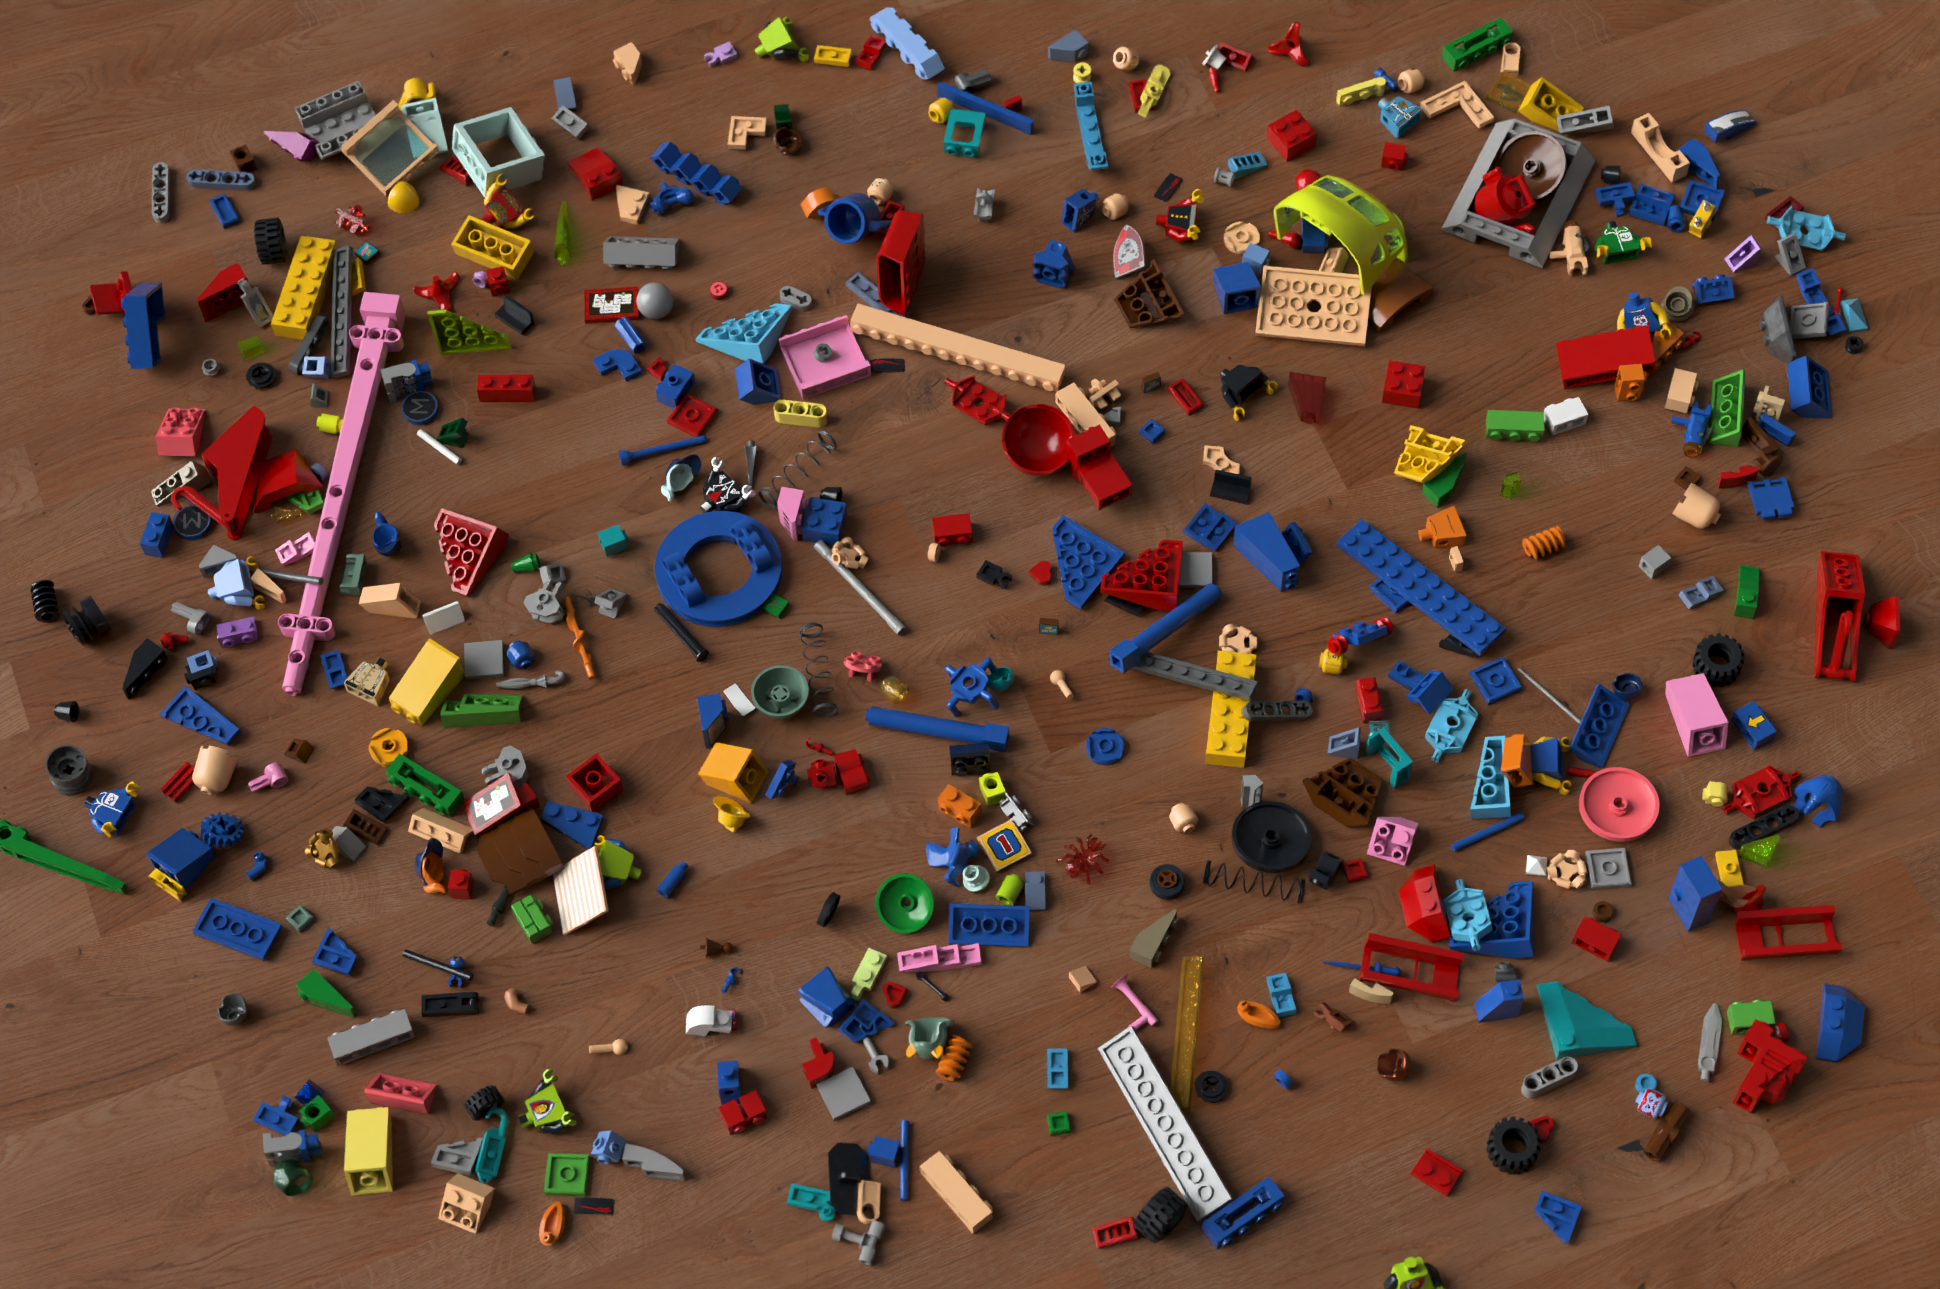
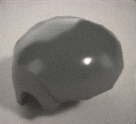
M231 993L223 997L222 1006L217 1008L220 1021L229 1026L239 1025L246 1019L249 1013L247 1002L239 993Z

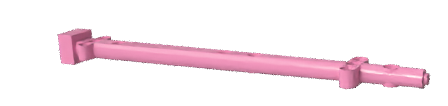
M364 292L360 306L364 325H355L349 330L352 344L355 348L359 349L308 572V576L322 577L324 582L322 585L306 583L299 615L283 614L278 619V625L282 634L285 637L293 638L282 686L283 691L289 696H296V694L301 693L306 671L309 667L314 640L330 641L335 637V629L331 620L320 616L382 378L380 369H384L388 351L398 352L404 347L401 333L406 314L400 295Z

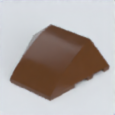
M1155 259L1150 262L1151 265L1144 272L1141 271L1139 273V277L1132 284L1129 283L1114 299L1129 328H1137L1185 316Z
M1349 758L1332 766L1331 769L1325 772H1318L1312 778L1307 777L1303 779L1302 782L1313 804L1347 827L1368 824L1383 779L1352 758Z

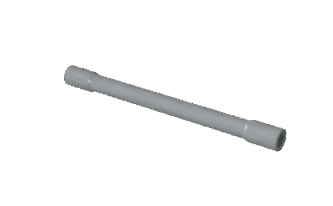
M822 540L815 543L814 549L846 579L898 636L902 635L907 628L896 616H893L844 564L836 565L833 563V552Z

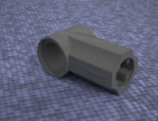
M984 69L970 75L961 73L955 77L954 82L958 89L972 94L975 89L992 84V79L988 69Z

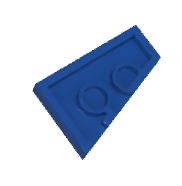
M547 801L541 816L543 823L559 833L565 834L575 843L584 846L586 850L594 846L604 819L601 814Z

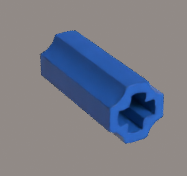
M623 317L617 320L615 323L616 330L632 352L638 354L644 351L647 347L646 341L629 318Z

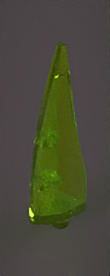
M565 200L561 204L555 234L554 257L559 259L560 264H566V259L572 258V234Z

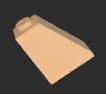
M401 583L363 587L359 604L366 611L373 614L417 618L421 601Z

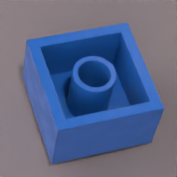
M809 497L801 527L802 539L810 542L822 540L828 545H835L837 541L840 542L847 518L846 503Z

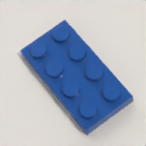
M210 898L192 932L198 937L265 961L283 927L282 924Z

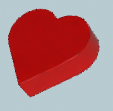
M1045 560L1040 561L1029 570V575L1040 585H1047L1051 582V564Z
M893 982L886 983L883 986V995L886 997L887 1005L893 1009L900 1007L908 989Z
M1542 1116L1529 1121L1532 1123V1128H1537V1135L1540 1134L1541 1136L1540 1143L1548 1141L1550 1132L1554 1127L1553 1119L1549 1116Z

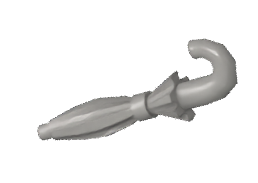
M555 671L557 677H547L545 674L537 679L514 678L498 682L496 686L521 689L539 685L548 688V685L563 682L565 674L561 671Z

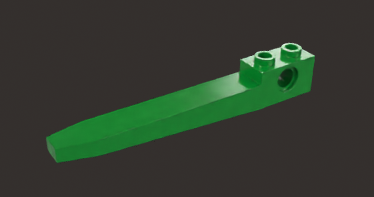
M0 820V852L106 890L124 894L128 889L125 882L109 874L31 842L32 840L25 828L21 826L16 828L8 821Z

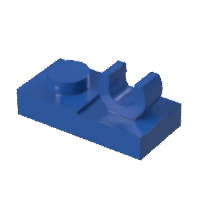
M1291 522L1282 532V535L1298 563L1303 564L1313 551L1306 540L1307 536L1302 534L1303 529L1298 527L1296 522Z
M1400 660L1388 674L1390 679L1410 691L1425 676Z

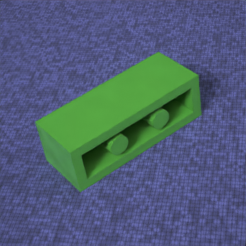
M1487 411L1486 439L1542 441L1544 435V412Z

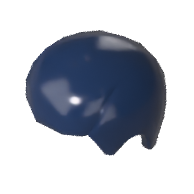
M1633 673L1617 675L1614 682H1612L1614 693L1620 699L1627 701L1637 698L1643 687L1640 678Z

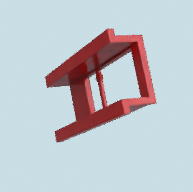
M1834 905L1737 911L1734 925L1741 961H1746V959L1820 954L1838 955V952L1842 951L1841 942H1836L1832 923V918L1835 914ZM1812 923L1824 924L1827 943L1783 946L1782 929L1780 926ZM1776 926L1775 931L1777 932L1780 946L1764 947L1760 927Z
M1369 933L1364 944L1359 981L1378 983L1383 986L1449 999V1001L1454 1002L1459 997V990L1456 987L1459 967L1463 962L1464 953ZM1372 951L1415 960L1413 980L1369 971ZM1419 961L1434 964L1432 984L1416 981Z

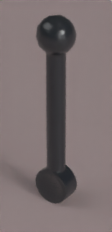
M922 971L916 973L918 980H923L941 996L943 1001L948 1000V994L941 992L925 978Z

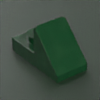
M460 418L443 425L436 440L442 444L463 448L469 436L465 428L468 421Z

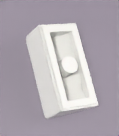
M458 601L422 615L430 635L465 621Z

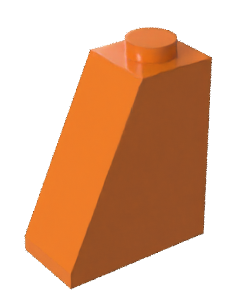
M1515 734L1512 737H1507L1504 743L1501 772L1514 788L1533 785L1531 746L1524 734Z

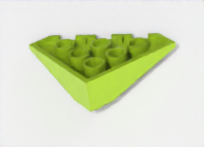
M448 310L428 311L439 355L512 349L510 337L506 334L499 333L494 329L475 323Z

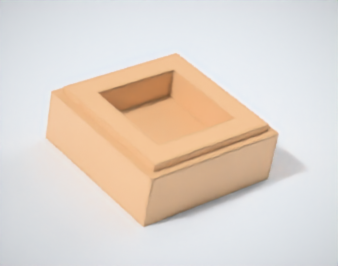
M1458 546L1452 547L1449 560L1455 573L1462 572L1464 563Z

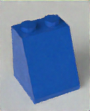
M1249 262L1220 266L1213 269V282L1223 314L1259 307L1261 286Z
M184 828L175 832L146 854L154 869L160 870L182 885L185 891L216 857L212 850L214 848L212 845H208L207 841L202 842L198 839L199 837L191 830L188 832Z

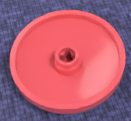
M1610 767L1594 773L1584 783L1579 796V811L1585 824L1598 836L1611 841L1626 842L1642 837L1653 827L1659 813V798L1654 786L1643 775L1628 768Z

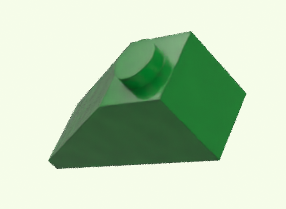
M1740 565L1733 616L1753 619L1759 593V568Z
M315 969L311 970L295 984L299 991L297 995L304 1002L308 1000L313 1006L353 1018L357 1015L354 1008Z

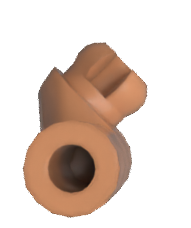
M514 988L507 990L504 998L508 1008L527 1014L529 1005L519 1002L517 990Z

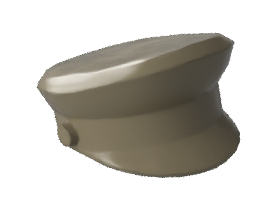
M1676 286L1670 289L1661 304L1666 311L1668 319L1678 322L1689 318L1694 309L1692 295L1683 286Z

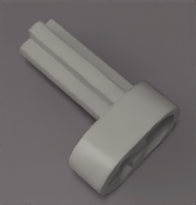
M178 602L172 604L171 612L189 619L187 630L196 635L201 634L209 623L210 613L200 608L195 610Z

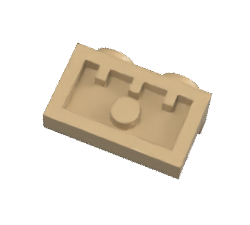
M1765 386L1764 392H1759L1753 410L1756 413L1754 421L1759 422L1760 417L1764 413L1776 421L1779 420L1785 400L1767 395L1769 386Z

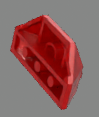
M1433 864L1415 870L1399 890L1407 928L1432 943L1452 938L1436 865Z

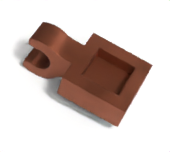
M1326 1002L1319 1004L1323 1008L1324 1013L1319 1010L1314 1013L1319 1019L1326 1018L1325 1021L1330 1024L1331 1028L1340 1032L1349 1028L1353 1022L1339 1010H1333Z

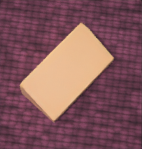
M1328 248L1319 271L1342 273L1349 258L1345 248Z

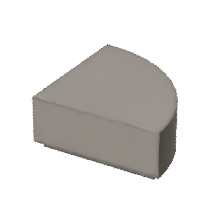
M1114 407L1104 414L1108 425L1120 426L1121 407Z

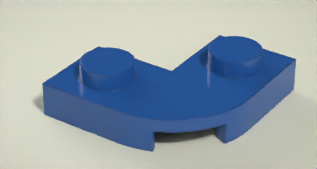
M613 349L593 358V363L601 376L617 368L625 381L642 374L632 354L623 349Z

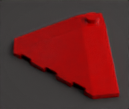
M441 508L434 523V528L441 536L438 542L441 553L446 554L447 561L444 563L447 574L449 576L452 575L453 583L450 585L452 591L469 596L502 552L509 534L496 526Z
M1164 539L1159 542V547L1151 551L1149 548L1138 554V560L1132 563L1129 560L1118 566V571L1112 575L1109 573L1104 574L1101 580L1100 592L1152 609L1172 611L1177 607L1183 541Z

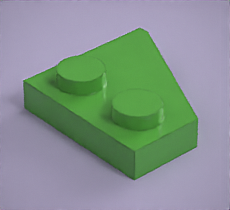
M320 490L308 494L300 491L284 497L308 514L320 510L324 506Z

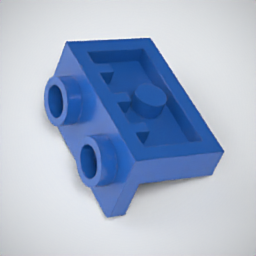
M1725 274L1714 276V279L1707 280V277L1698 278L1696 282L1691 284L1692 288H1695L1697 304L1735 298L1732 278L1725 277Z

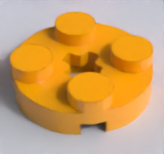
M384 728L377 731L371 738L372 741L369 745L370 755L382 767H389L399 753L405 757L409 753L406 736L400 730ZM386 744L394 745L392 749L385 750Z

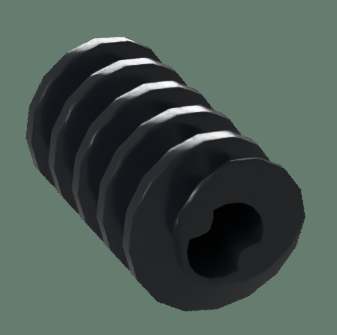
M51 580L35 582L30 588L35 618L43 623L55 622L60 615L58 613L59 609L57 607L54 582Z

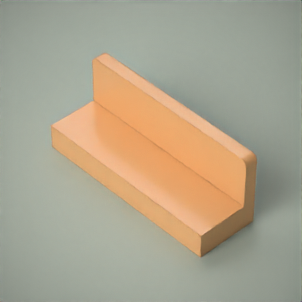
M422 808L412 814L408 832L427 840L435 838L441 842L443 847L461 853L464 849L466 838L473 833L471 827Z

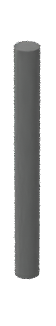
M267 569L262 570L269 578L322 585L324 582L322 577Z

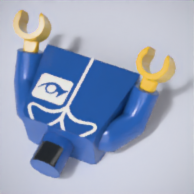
M130 782L122 789L102 791L97 799L90 796L86 798L84 807L90 809L91 823L98 834L107 835L109 838L111 837L110 832L116 836L119 835L136 807L131 796L137 797L138 794L135 791L140 789L139 785Z

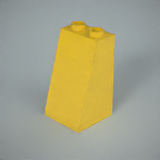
M429 638L390 695L389 700L392 710L398 714H404L411 723H418L422 726L465 677L460 657Z

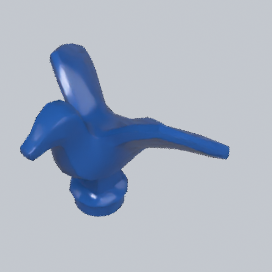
M950 828L949 847L944 848L935 843H927L926 855L930 866H948L949 870L944 875V879L947 883L958 887L960 884L956 879L957 875L964 871L969 857L973 859L980 854V849L977 843L972 840L966 842L962 847V842L959 841L960 828Z

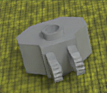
M547 579L543 588H539L538 592L527 595L523 602L535 620L549 624L563 620L565 615L560 605V596L564 585L558 582L553 592H551L553 580Z
M511 745L502 749L499 758L495 759V763L485 766L481 770L483 775L499 772L485 779L488 786L507 773L512 774L517 788L526 784L529 777L521 751Z

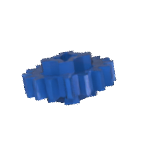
M218 812L217 816L210 814V818H204V822H201L200 836H203V841L209 840L208 845L216 844V848L220 845H223L224 848L227 845L234 847V842L240 843V839H243L244 825L241 824V820H236L235 815L229 817V813L222 815Z

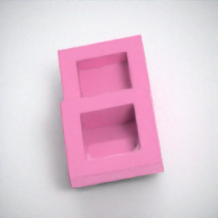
M308 532L295 542L287 541L275 551L281 564L287 565L312 554L316 540L313 534Z

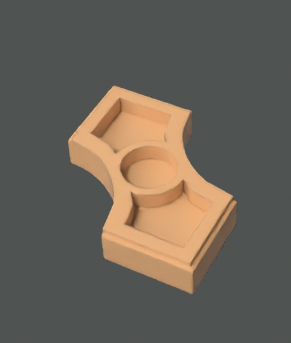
M1204 446L1203 465H1208L1215 470L1234 474L1240 473V464L1229 460L1224 454L1223 447Z

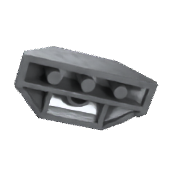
M1779 295L1764 311L1763 317L1759 321L1760 330H1763V344L1767 346L1768 353L1788 364L1794 361L1797 355L1783 295Z

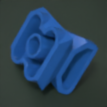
M1051 240L1045 251L1034 254V262L1032 264L1034 267L1033 278L1037 282L1060 289L1069 285V273L1074 272L1075 266L1066 244Z
M825 967L798 991L802 997L800 1001L804 1004L805 1008L825 1028L831 1027L853 1009L856 1003L839 985L833 971L829 967Z

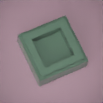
M301 905L285 917L286 921L299 933L314 921V917Z

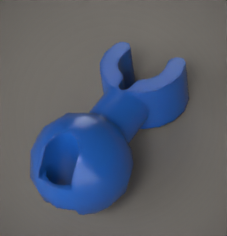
M455 956L450 960L449 965L464 969L465 960L460 956ZM452 975L448 980L449 987L451 988L452 983L457 979L459 981L458 986L462 988L463 981L461 978Z

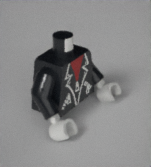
M714 457L711 461L714 468H711L703 487L705 503L700 506V509L703 513L713 510L740 512L748 502V497H754L756 492L750 490L752 488L750 485H745L743 488L739 487L723 471L719 472V469L725 467V461L721 460L720 464L717 465L719 457Z

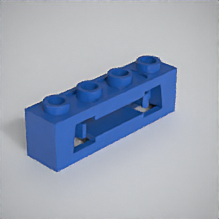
M1267 1177L1202 1223V1231L1216 1249L1221 1246L1226 1247L1233 1241L1232 1238L1239 1234L1241 1236L1250 1229L1249 1226L1255 1222L1256 1224L1262 1222L1267 1217L1266 1214L1271 1211H1278L1283 1206L1284 1194L1273 1180ZM1257 1198L1256 1202L1259 1205L1234 1221L1233 1226L1229 1228L1230 1224L1228 1221L1254 1203L1253 1200Z

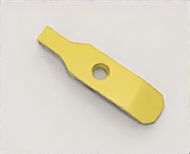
M1161 64L1154 67L1141 95L1142 105L1138 112L1139 115L1146 118L1149 109L1157 104L1171 74L1169 68Z

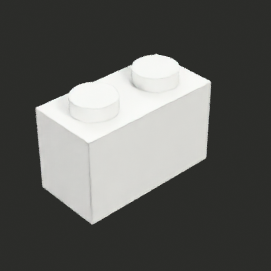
M1579 397L1566 399L1564 402L1556 405L1551 404L1544 410V422L1552 436L1585 425L1588 418V413Z

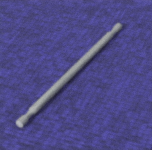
M1518 669L1530 682L1580 724L1581 720L1531 676L1526 674L1523 669Z

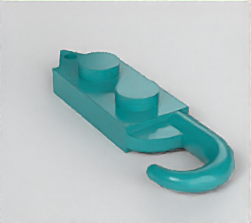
M500 1108L490 1109L486 1115L487 1119L494 1113L500 1115L501 1123L499 1128L488 1129L483 1137L475 1169L479 1182L487 1184L492 1178L497 1176L506 1141L509 1117Z

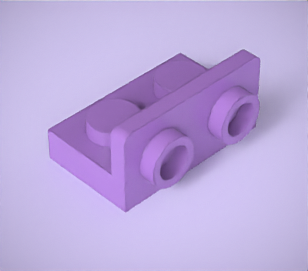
M254 617L216 625L218 632L217 640L221 648L232 647L241 643H251L259 639Z

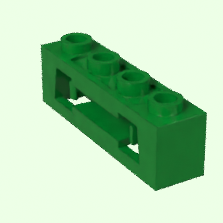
M1501 17L1443 46L1442 58L1453 71L1463 69L1468 64L1478 61L1483 56L1492 54L1497 49L1504 47L1506 43L1512 42L1513 30Z
M400 753L385 771L390 784L395 787L400 786L410 796L415 795L420 802L427 806H433L441 815L446 814L451 817L464 801V796L460 789ZM412 774L416 776L417 780L437 791L438 797L431 790L412 780Z

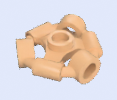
M851 537L842 538L832 548V561L836 565L844 564L848 568L857 569L860 567L863 569L869 559L865 556L866 552L859 545L853 543ZM857 556L861 558L859 562L855 561V558Z
M1228 624L1223 628L1222 635L1219 636V648L1222 651L1236 652L1235 650H1237V653L1252 654L1251 652L1257 649V636H1254L1251 630L1243 626L1237 627L1234 624ZM1236 632H1238V634H1237L1236 636L1231 637V638H1228V637L1234 635ZM1245 638H1249V648L1244 645Z
M1568 850L1567 853H1559L1550 860L1551 864L1547 867V876L1549 880L1556 882V885L1567 889L1569 887L1579 889L1587 881L1586 874L1588 872L1585 861L1581 860L1578 852ZM1565 860L1568 861V862H1570V863H1577V864H1576V865H1572V864H1569V863L1565 862ZM1556 867H1558L1561 872V877L1557 878ZM1580 874L1572 882L1570 881L1573 875Z

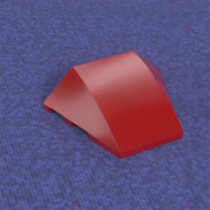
M298 449L262 462L254 513L271 508V502L297 492L304 491L308 494L323 488Z

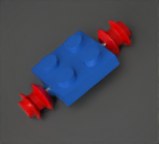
M1381 617L1380 620H1374L1372 624L1357 622L1354 623L1353 627L1341 628L1340 632L1333 634V637L1329 638L1328 650L1335 656L1340 655L1341 652L1346 653L1348 644L1361 645L1376 638L1390 635L1393 630V624L1387 617Z

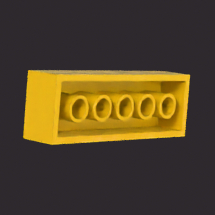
M300 236L271 322L275 336L303 340L315 317L320 312L333 273L334 250L338 249L335 240Z
M1218 651L1216 670L1254 680L1257 655ZM1213 691L1205 764L1244 768L1249 720L1243 717L1242 708L1250 701Z

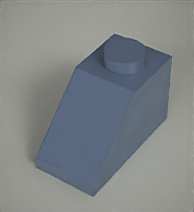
M1077 30L1048 46V58L1050 60L1076 62L1089 54V42Z

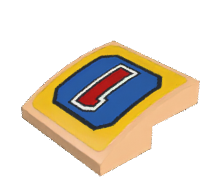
M1012 820L976 837L996 872L1031 854L1028 845Z

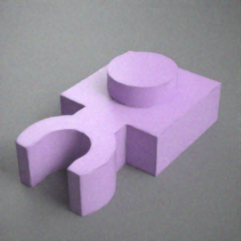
M730 42L714 48V53L710 52L704 55L705 61L712 59L709 61V67L716 66L719 61L723 65L738 58Z

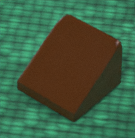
M293 739L284 755L298 762L306 763L314 751V747L306 740Z

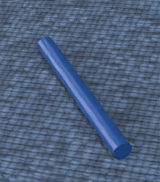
M1522 813L1516 814L1451 844L1452 850L1455 852L1524 820V816Z
M902 1120L900 1201H908L909 1121Z

